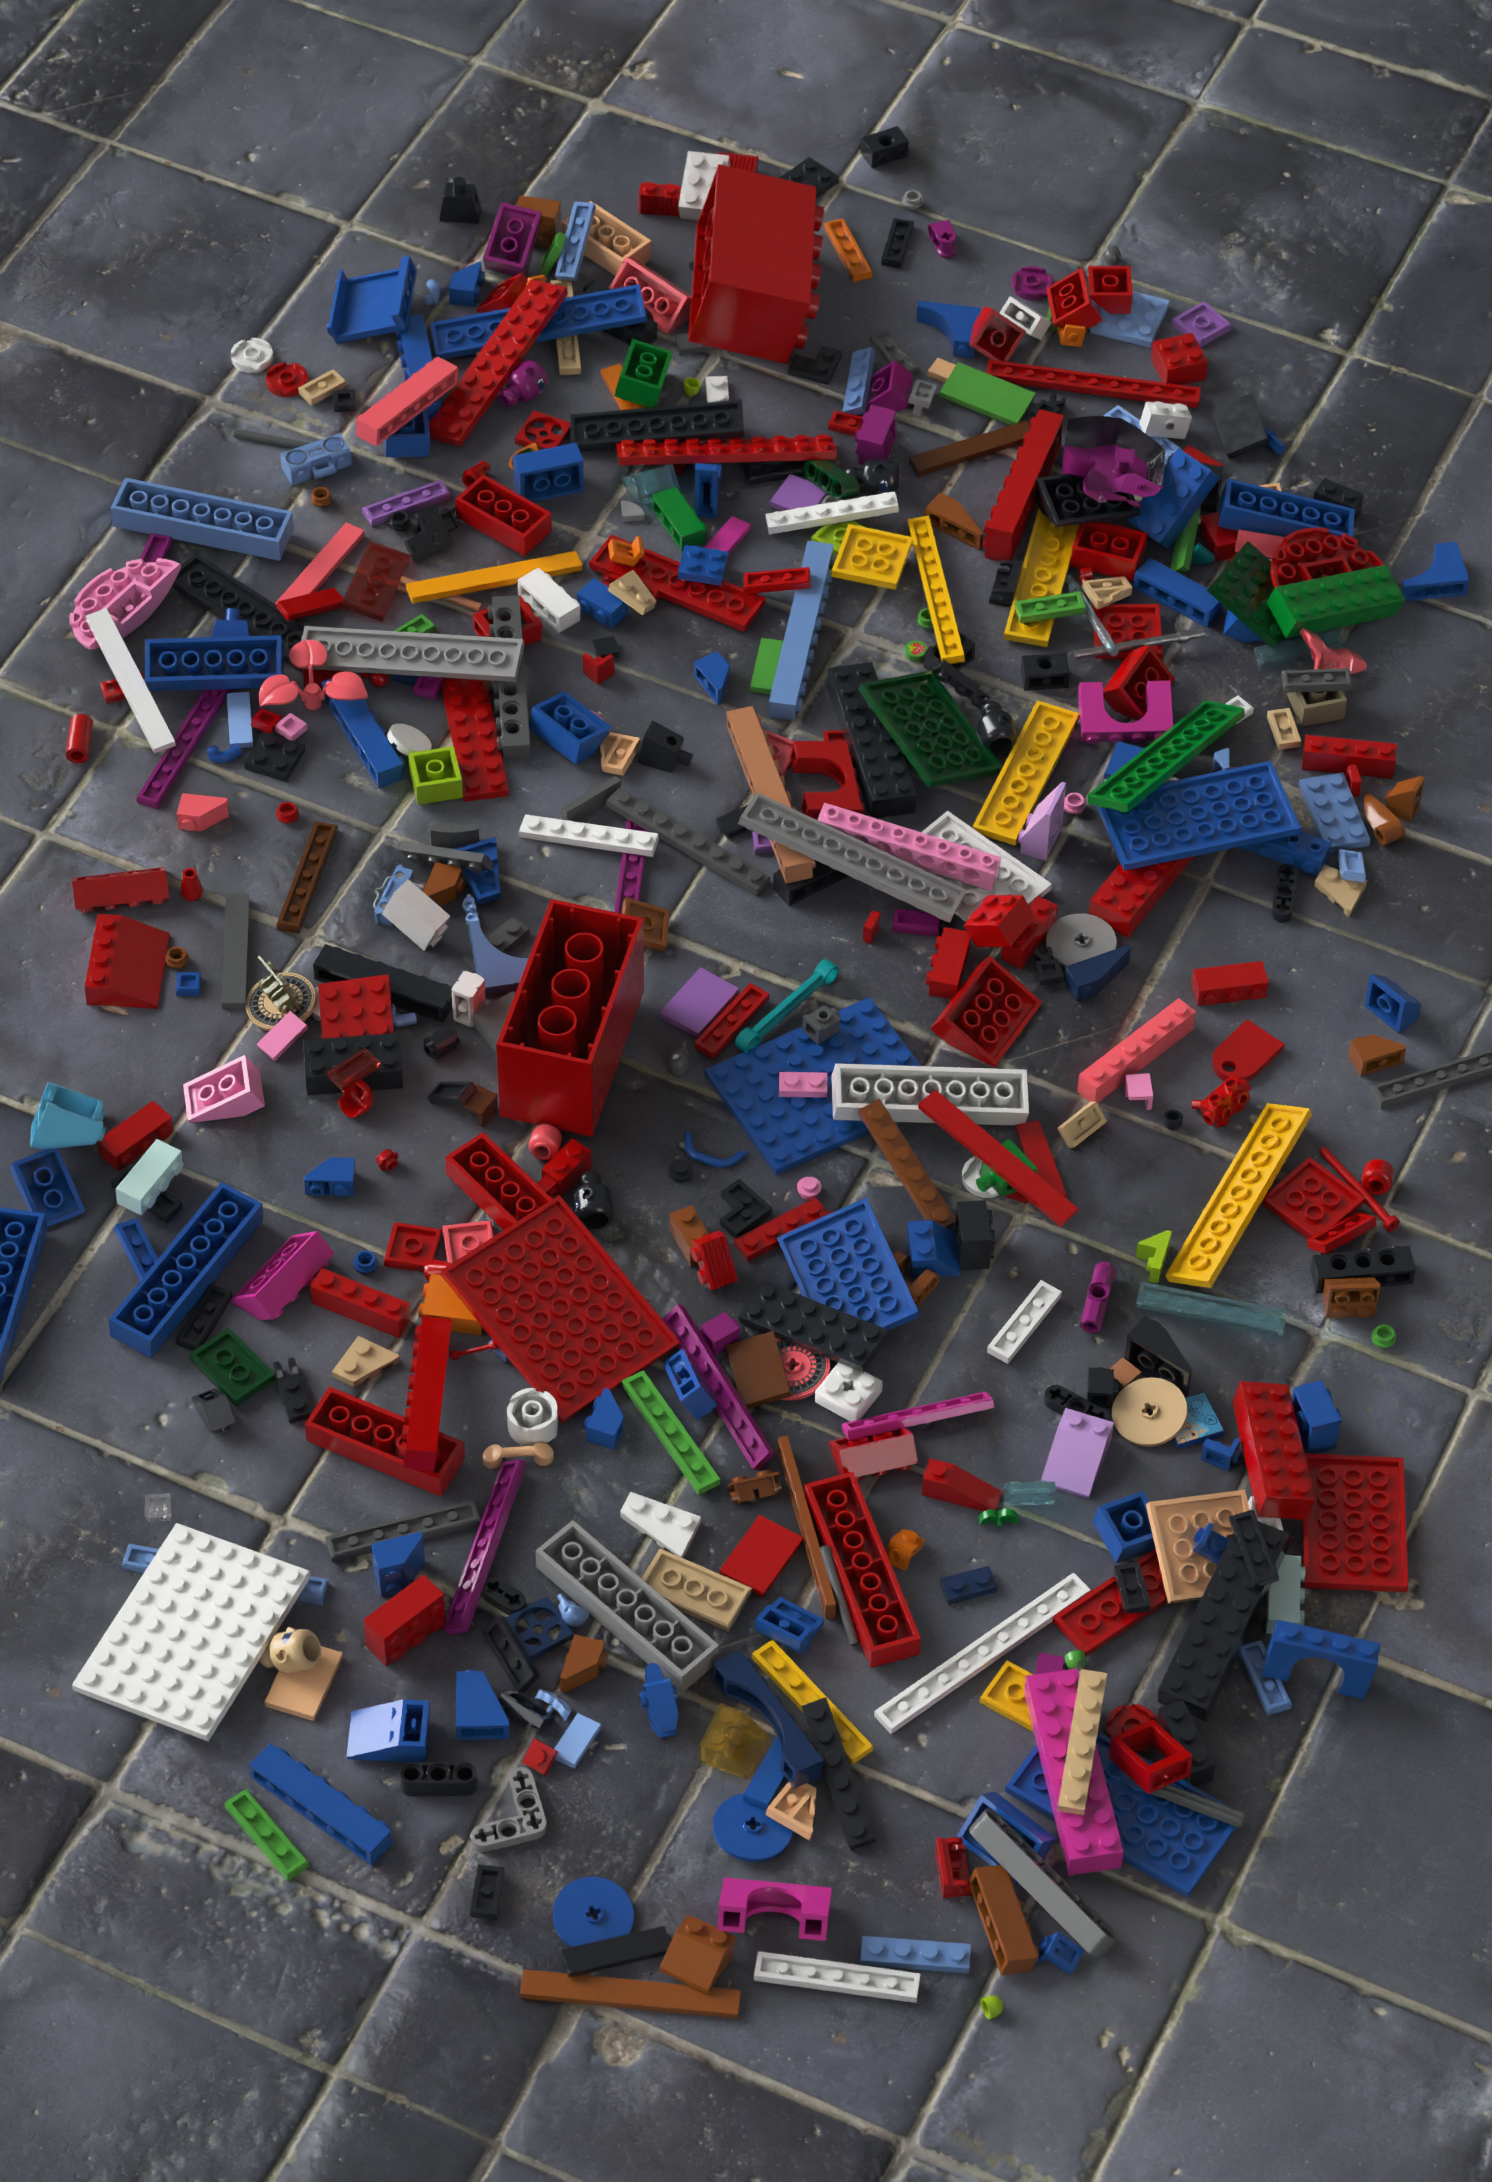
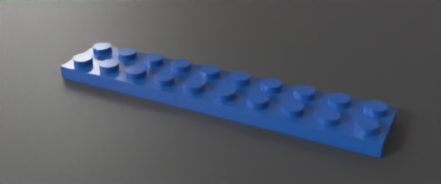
M640 285L565 298L535 342L647 322ZM511 308L431 322L436 357L448 359L475 354L481 351Z

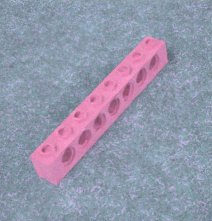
M824 803L817 819L918 868L992 891L999 875L1002 858L1000 856Z

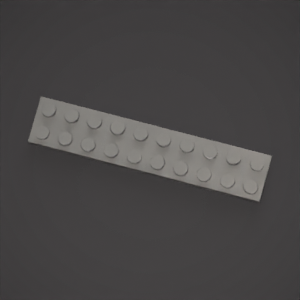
M305 626L301 640H316L326 648L327 660L322 666H312L315 670L510 682L517 681L524 649L523 639L314 626Z
M758 792L755 793L738 824L749 830L755 831L770 840L785 845L834 870L847 874L856 880L864 882L877 890H881L894 896L896 899L909 903L949 923L967 890Z

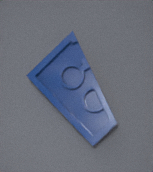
M496 837L455 849L485 854L493 862L491 871L482 870L481 872H475L467 867H461L463 876L478 905L500 899Z

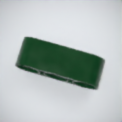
M816 460L805 463L804 475L806 479L834 499L839 500L858 496L860 492L858 481L829 460Z

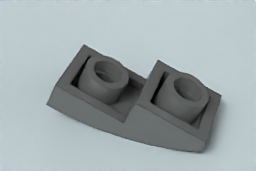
M447 822L429 827L431 846L457 848L480 842L477 823L454 828L452 822Z

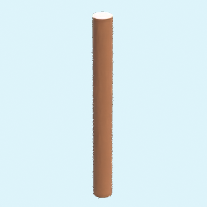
M402 576L400 579V584L406 586V583L416 582V580ZM458 595L440 598L477 612L483 608V604Z

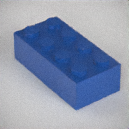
M1178 448L1164 467L1163 489L1161 488L1154 496L1143 497L1139 503L1141 508L1139 507L1140 516L1129 517L1127 521L1142 532L1148 533L1149 537L1169 550L1220 477Z

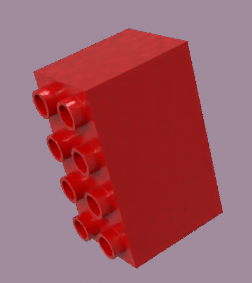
M718 164L696 225L688 342L784 364L788 363L793 348H804L808 335V324L803 323L804 319L814 320L820 303V294L811 293V289H817L822 269L820 264L812 263V260H818L823 243V236L814 234V231L818 232L820 230L824 217V207L815 205L816 187Z
M555 899L550 900L496 1044L499 1117L536 1125L548 1124L559 1130L593 1137L644 993V918Z

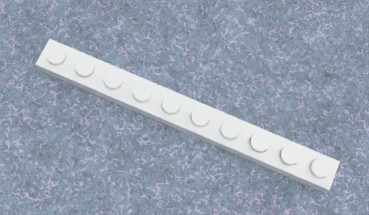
M1073 1572L875 1710L874 1717L890 1734L894 1733L1052 1622L1054 1615L1089 1593L1090 1589Z

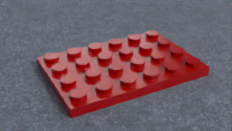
M1304 1453L1315 1498L1307 1519L1302 1520L1303 1567H1305L1304 1588L1407 1592L1408 1564L1404 1459L1398 1457Z

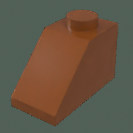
M1418 776L1397 782L1393 790H1388L1384 802H1387L1386 807L1396 817L1409 823L1420 809L1425 777Z
M435 862L423 893L439 907L455 901L459 891L463 892L466 879L463 878L462 868Z
M1371 1034L1357 1037L1350 1041L1348 1057L1359 1075L1364 1076L1404 1063L1406 1047L1404 1044Z
M574 1635L560 1676V1692L566 1693L598 1677L601 1667L605 1668L608 1661L609 1653L605 1652V1641Z

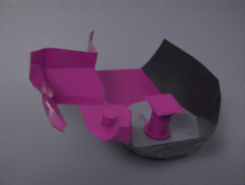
M1086 416L1068 419L1062 474L1085 478L1083 480V491L1086 495L1098 502H1106L1108 500L1125 501L1134 507L1141 508L1139 505L1140 501L1127 500L1126 497L1113 493L1120 491L1147 497L1154 496L1161 488L1163 489L1165 450L1142 430L1118 417Z

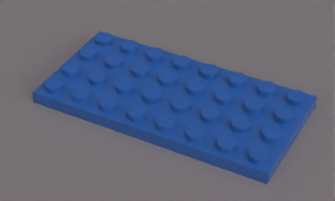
M1271 761L1165 782L1129 812L1122 813L1115 809L1100 808L1096 805L1123 871L1301 834V826Z
M1098 1732L1096 1744L1123 1848L1122 1860L1188 1898L1237 1827L1153 1794H1147L1109 1759L1111 1738ZM1036 1744L1006 1785L1005 1792L1055 1821ZM1137 1754L1148 1765L1154 1764L1153 1762ZM1182 1779L1171 1784L1226 1805Z

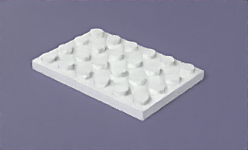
M949 811L945 812L922 831V833L1002 857L999 875L992 891L931 873L967 890L964 899L955 913L966 922L970 915L983 903V899L989 895H1023L1030 907L1037 896L1042 898L1051 890L1052 884Z

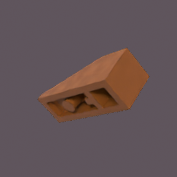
M940 492L925 507V516H929L932 527L980 551L982 548L983 532L957 500Z

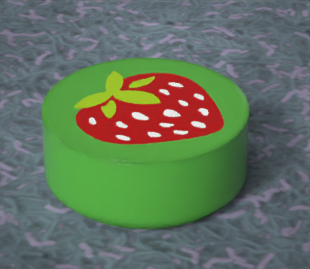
M919 640L908 642L905 646L906 658L912 662L923 661L927 645Z

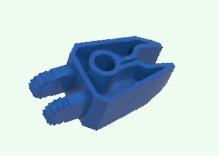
M651 1662L645 1668L646 1681L643 1684V1692L639 1693L640 1704L642 1708H646L651 1728L660 1738L676 1735L678 1720L676 1701H678L677 1688L675 1685H671L669 1678H663L660 1665Z

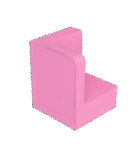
M1150 1073L1126 1075L1125 1097H1129V1100H1145L1146 1109L1152 1110L1153 1091Z

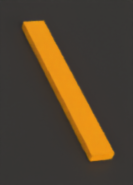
M572 551L406 583V590L412 604L517 584L519 578L537 568L553 577L582 571L583 565L577 552Z

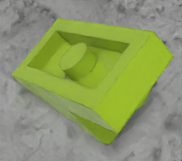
M1166 1230L1137 1244L1136 1258L1148 1261L1146 1271L1150 1272L1149 1282L1159 1283L1170 1248L1172 1231Z

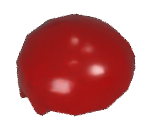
M352 1079L341 1087L344 1092L338 1099V1104L341 1111L347 1117L356 1118L370 1111L373 1105V1092L368 1084L362 1080Z

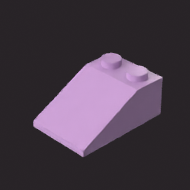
M1061 782L1037 805L1034 813L1029 814L1026 822L1027 828L1026 830H1021L1018 838V843H1021L1020 853L1044 861L1047 860L1062 830L1066 783Z
M1065 1408L1040 1484L1089 1499L1112 1440L1114 1422Z

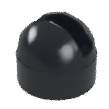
M1177 1110L1166 1111L1163 1120L1165 1127L1171 1131L1180 1129L1183 1123V1114Z

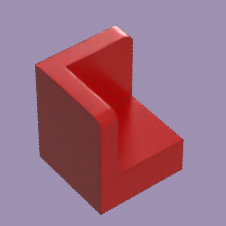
M587 653L582 655L583 673L597 685L614 675V656L612 654L605 658L598 656L595 659Z

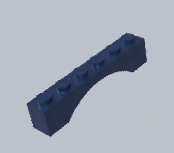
M741 1650L714 1661L712 1679L725 1697L737 1700L751 1707L771 1725L781 1747L780 1771L791 1786L797 1788L820 1778L824 1764L822 1754L819 1750L814 1749L808 1735L799 1729L793 1715L787 1713L782 1706L780 1698L769 1689L766 1679L760 1677L753 1662L749 1658L747 1659Z

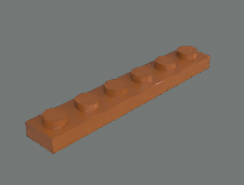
M878 1099L859 1109L857 1113L924 1219L933 1220L946 1228L955 1224V1217L882 1101Z

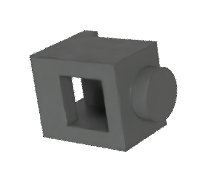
M823 1005L810 1015L805 1014L803 1016V1032L817 1045L840 1031V1014L835 1008L829 1009Z

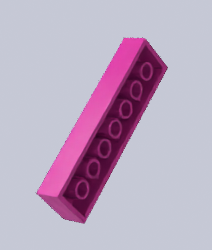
M1078 1668L1028 1675L1025 1679L1024 1688L1068 1876L1121 1868L1123 1859V1848L1097 1744L1095 1746L1084 1815L1057 1811L1080 1678Z

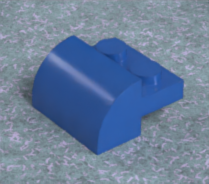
M779 1597L772 1606L768 1604L756 1618L754 1628L755 1631L800 1654H804L808 1651L811 1640L823 1627L825 1619Z

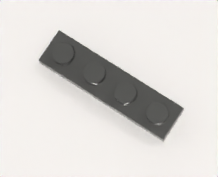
M402 842L400 851L407 857L406 859L414 863H420L421 860L435 865V862L460 868L467 867L475 872H481L482 870L491 871L493 862L482 853Z

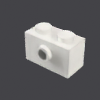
M1146 402L1139 424L1142 431L1148 436L1185 439L1192 416L1188 407L1180 403Z

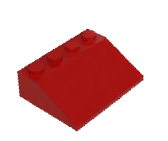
M98 914L84 986L87 1005L158 1009L166 964L165 955L168 951L170 933L122 915Z
M989 956L977 965L930 1029L948 1045L995 1067L1043 1002L994 958Z

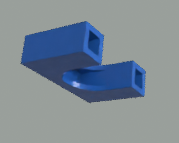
M1277 1620L1265 1653L1262 1676L1288 1681L1292 1667L1297 1661L1310 1657L1324 1658L1342 1668L1339 1694L1365 1699L1378 1665L1381 1643Z

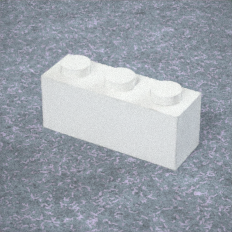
M537 568L518 579V595L525 602H528L557 632L560 633L580 621L581 607L576 599H572L562 586H558L549 574H545L540 568Z

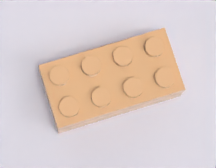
M595 204L596 210L584 255L615 276L626 256L643 264L650 261L651 240ZM570 216L562 221V233L566 234Z

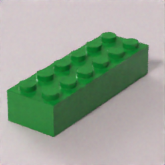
M1387 565L1277 586L1266 603L1285 638L1300 636L1302 628L1311 632H1319L1396 616L1406 599Z

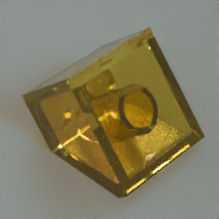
M720 1703L699 1745V1762L748 1780L768 1739V1734L745 1712Z

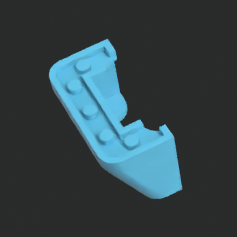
M48 1082L31 1125L30 1147L45 1150L94 1145L97 1140L102 1141L106 1131L102 1121L106 1110L102 1109L103 1101Z

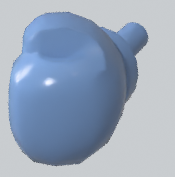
M558 1594L557 1598L560 1601L559 1610L564 1622L573 1627L582 1626L586 1619L589 1618V1611L576 1605L575 1602L567 1600L563 1594Z

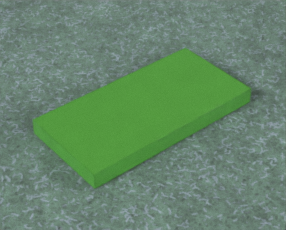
M958 362L942 387L939 397L1008 425H1013L1022 421L1034 401L1036 393Z

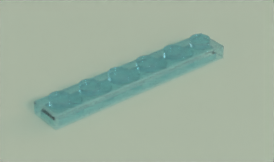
M1145 1282L1140 1284L1136 1307L1281 1336H1283L1288 1310Z

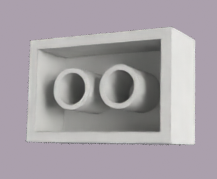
M688 151L678 206L681 219H699L718 164L730 167L728 155Z

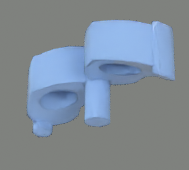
M468 894L463 901L462 907L463 911L467 914L465 921L469 926V922L479 920L475 899Z
M539 1689L534 1699H541L550 1704L547 1711L552 1713L553 1709H556L564 1718L563 1720L566 1721L571 1713L569 1704L557 1698V1695L553 1692Z

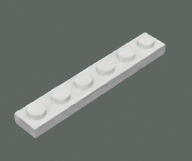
M895 492L777 511L765 514L770 535L899 512Z
M526 814L519 829L520 838L653 857L659 841L658 833Z
M758 1951L754 1981L917 2003L920 1973Z

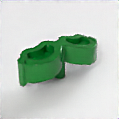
M1010 1508L1001 1509L1000 1511L988 1509L979 1515V1524L982 1526L997 1522V1527L1001 1528L1002 1522L1019 1524L1018 1513Z

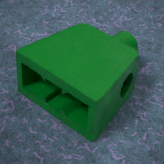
M1010 1139L1002 1143L1006 1149L1037 1174L1038 1168ZM982 1162V1176L976 1179V1184L980 1191L985 1192L992 1187L1000 1196H1006L1017 1191Z

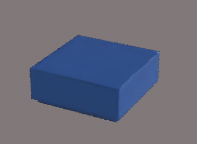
M201 972L177 973L176 996H200Z

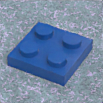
M685 545L677 579L721 586L728 559V551Z

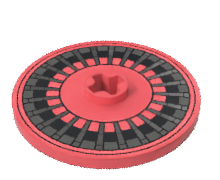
M776 1339L791 1396L781 1400H800L813 1395L830 1373V1359L782 1339ZM792 1365H796L794 1370H790Z

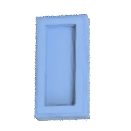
M1339 849L1338 862L1341 879L1364 883L1366 873L1362 853Z
M577 1713L554 1748L559 1751L555 1760L575 1769L600 1731L601 1724Z

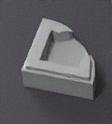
M621 501L623 522L644 520V512L640 506L630 501Z

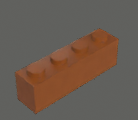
M1001 1865L975 1868L969 1879V1887L1000 1974L1008 1975L1030 1972L1039 1957V1952L1030 1936L1029 1923L1024 1919L1021 1900L1016 1897L1012 1876Z

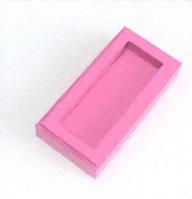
M289 1011L257 1043V1046L275 1062L308 1027Z

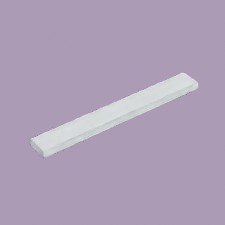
M107 608L86 615V621L154 754L176 746L175 740Z

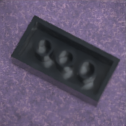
M399 1033L303 1040L307 1096L343 1093L344 1091L341 1087L352 1079L364 1081L370 1086L372 1091L403 1088Z

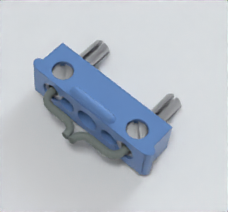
M398 865L393 875L385 879L382 887L375 889L374 893L377 894L373 907L375 909L376 924L381 923L392 926L393 923L382 913L393 893L407 879L421 891L424 890L426 883L414 880L413 870ZM385 889V891H384V893H383V895H382V897H381V899H380V896H381V895H380L379 891H382V890Z

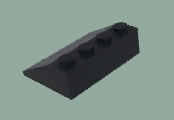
M1061 474L1039 477L1037 479L1036 501L1040 511L1056 528L1134 517L1141 514L1139 507H1134L1125 501L1108 500L1106 502H1098L1089 497L1083 491V480L1085 479L1083 477ZM1120 491L1113 493L1124 496L1127 500L1136 501L1133 494Z

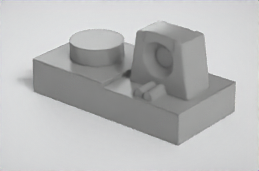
M919 379L916 380L908 403L914 404L913 415L921 416L923 407L929 409L937 385Z

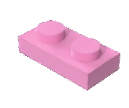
M779 1072V1097L827 1098V1073Z

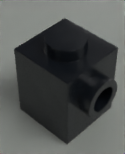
M1103 1367L1089 1368L1087 1400L1101 1408H1112L1113 1394H1118V1379H1114V1369Z

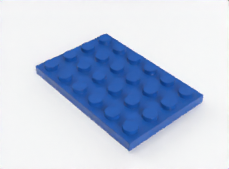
M867 1197L777 1237L802 1296L888 1329V1331L920 1317Z

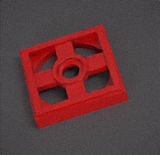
M533 410L516 435L515 444L526 447L536 442L542 450L561 446L570 433V422ZM536 421L545 423L544 427L539 429L532 427V425ZM554 427L562 429L561 436L552 433ZM542 432H546L548 435L542 437L539 434ZM526 434L535 436L534 442L529 440Z

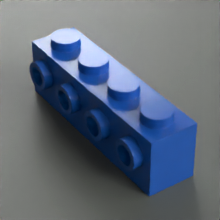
M1301 831V834L1245 845L1240 848L1283 864L1293 865L1306 873L1318 876L1324 864L1326 865L1330 858L1332 842Z

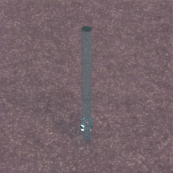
M1066 575L1065 582L1069 587V593L1080 591L1086 607L1085 614L1110 655L1116 656L1119 651L1084 596L1083 588L1074 580L1072 575Z

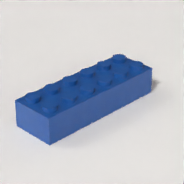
M1227 478L1220 497L1218 526L1236 531L1241 529L1283 537L1305 528H1327L1331 534L1340 537L1342 534H1347L1353 537L1355 509Z
M281 635L145 639V683L149 691L261 688L267 678L273 675H284V643Z

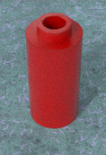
M85 714L74 715L70 720L66 758L73 763H84L89 757L93 720Z

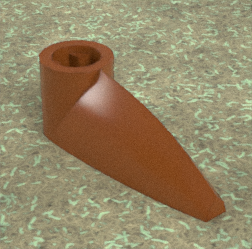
M1367 793L1364 796V810L1370 825L1374 829L1377 841L1382 846H1385L1403 838L1405 830L1400 820L1377 798Z

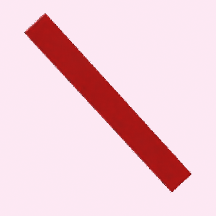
M934 1090L918 1104V1109L1060 1227L1078 1213L1079 1208L937 1090Z

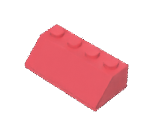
M626 256L609 288L616 289L639 284L644 307L652 313L654 321L657 322V328L667 335L690 320L691 295L640 261Z

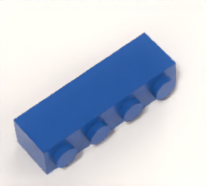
M1149 558L1135 572L1134 589L1206 628L1222 613L1223 605L1207 591L1208 588L1166 567L1160 562Z

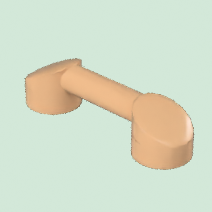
M536 1442L534 1446L505 1448L494 1444L485 1449L482 1457L483 1464L490 1469L500 1467L503 1458L533 1456L536 1464L546 1466L552 1463L554 1452L551 1446L545 1442Z

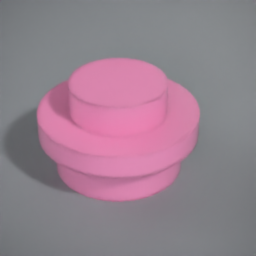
M1070 793L1066 796L1064 801V810L1066 812L1079 814L1085 810L1086 801L1081 794Z
M804 1177L799 1180L797 1191L802 1198L811 1200L820 1194L821 1183L814 1177Z

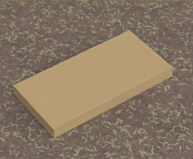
M661 1548L641 1578L679 1611L727 1632L730 1631L752 1593L751 1587Z

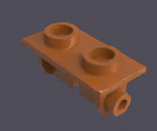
M771 1470L758 1472L756 1474L757 1477L747 1479V1476L744 1475L733 1478L732 1482L727 1486V1490L733 1489L734 1491L730 1492L732 1503L737 1502V1504L755 1500L753 1490H758L759 1498L777 1495L778 1492L782 1491L780 1482H775L779 1472L772 1473Z

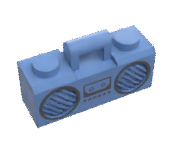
M341 433L280 453L281 468L292 486L310 480L312 477L315 480L336 473L339 469L352 465L351 450Z

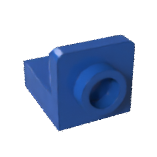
M1235 1438L1230 1448L1221 1442L1206 1439L1202 1448L1201 1460L1229 1471L1232 1464H1237L1243 1450L1239 1449L1241 1439Z
M1209 1522L1204 1528L1199 1527L1194 1535L1193 1541L1196 1544L1192 1551L1218 1565L1229 1539L1213 1531L1214 1524Z
M1058 1931L1050 1937L1045 1936L1038 1945L1039 1957L1037 1961L1041 1963L1047 1959L1069 1975L1074 1972L1084 1950Z

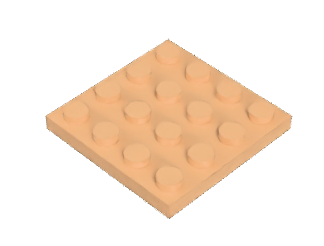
M1245 1490L1152 1501L1146 1504L1168 1604L1200 1600L1217 1564L1192 1551L1196 1544L1193 1541L1194 1535L1199 1527L1204 1528L1210 1522L1214 1524L1213 1531L1230 1540L1233 1530L1229 1522V1516L1250 1511Z

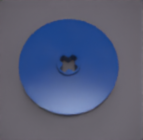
M744 1793L725 1800L714 1814L712 1830L716 1842L727 1854L742 1861L763 1862L777 1857L787 1848L791 1841L792 1830L765 1815L766 1809L743 1800ZM750 1825H755V1830H751Z
M583 1877L574 1880L561 1890L555 1900L552 1916L554 1928L560 1939L567 1946L574 1947L630 1934L634 1921V1910L629 1896L616 1883L601 1877ZM589 1911L598 1914L597 1920L588 1917Z

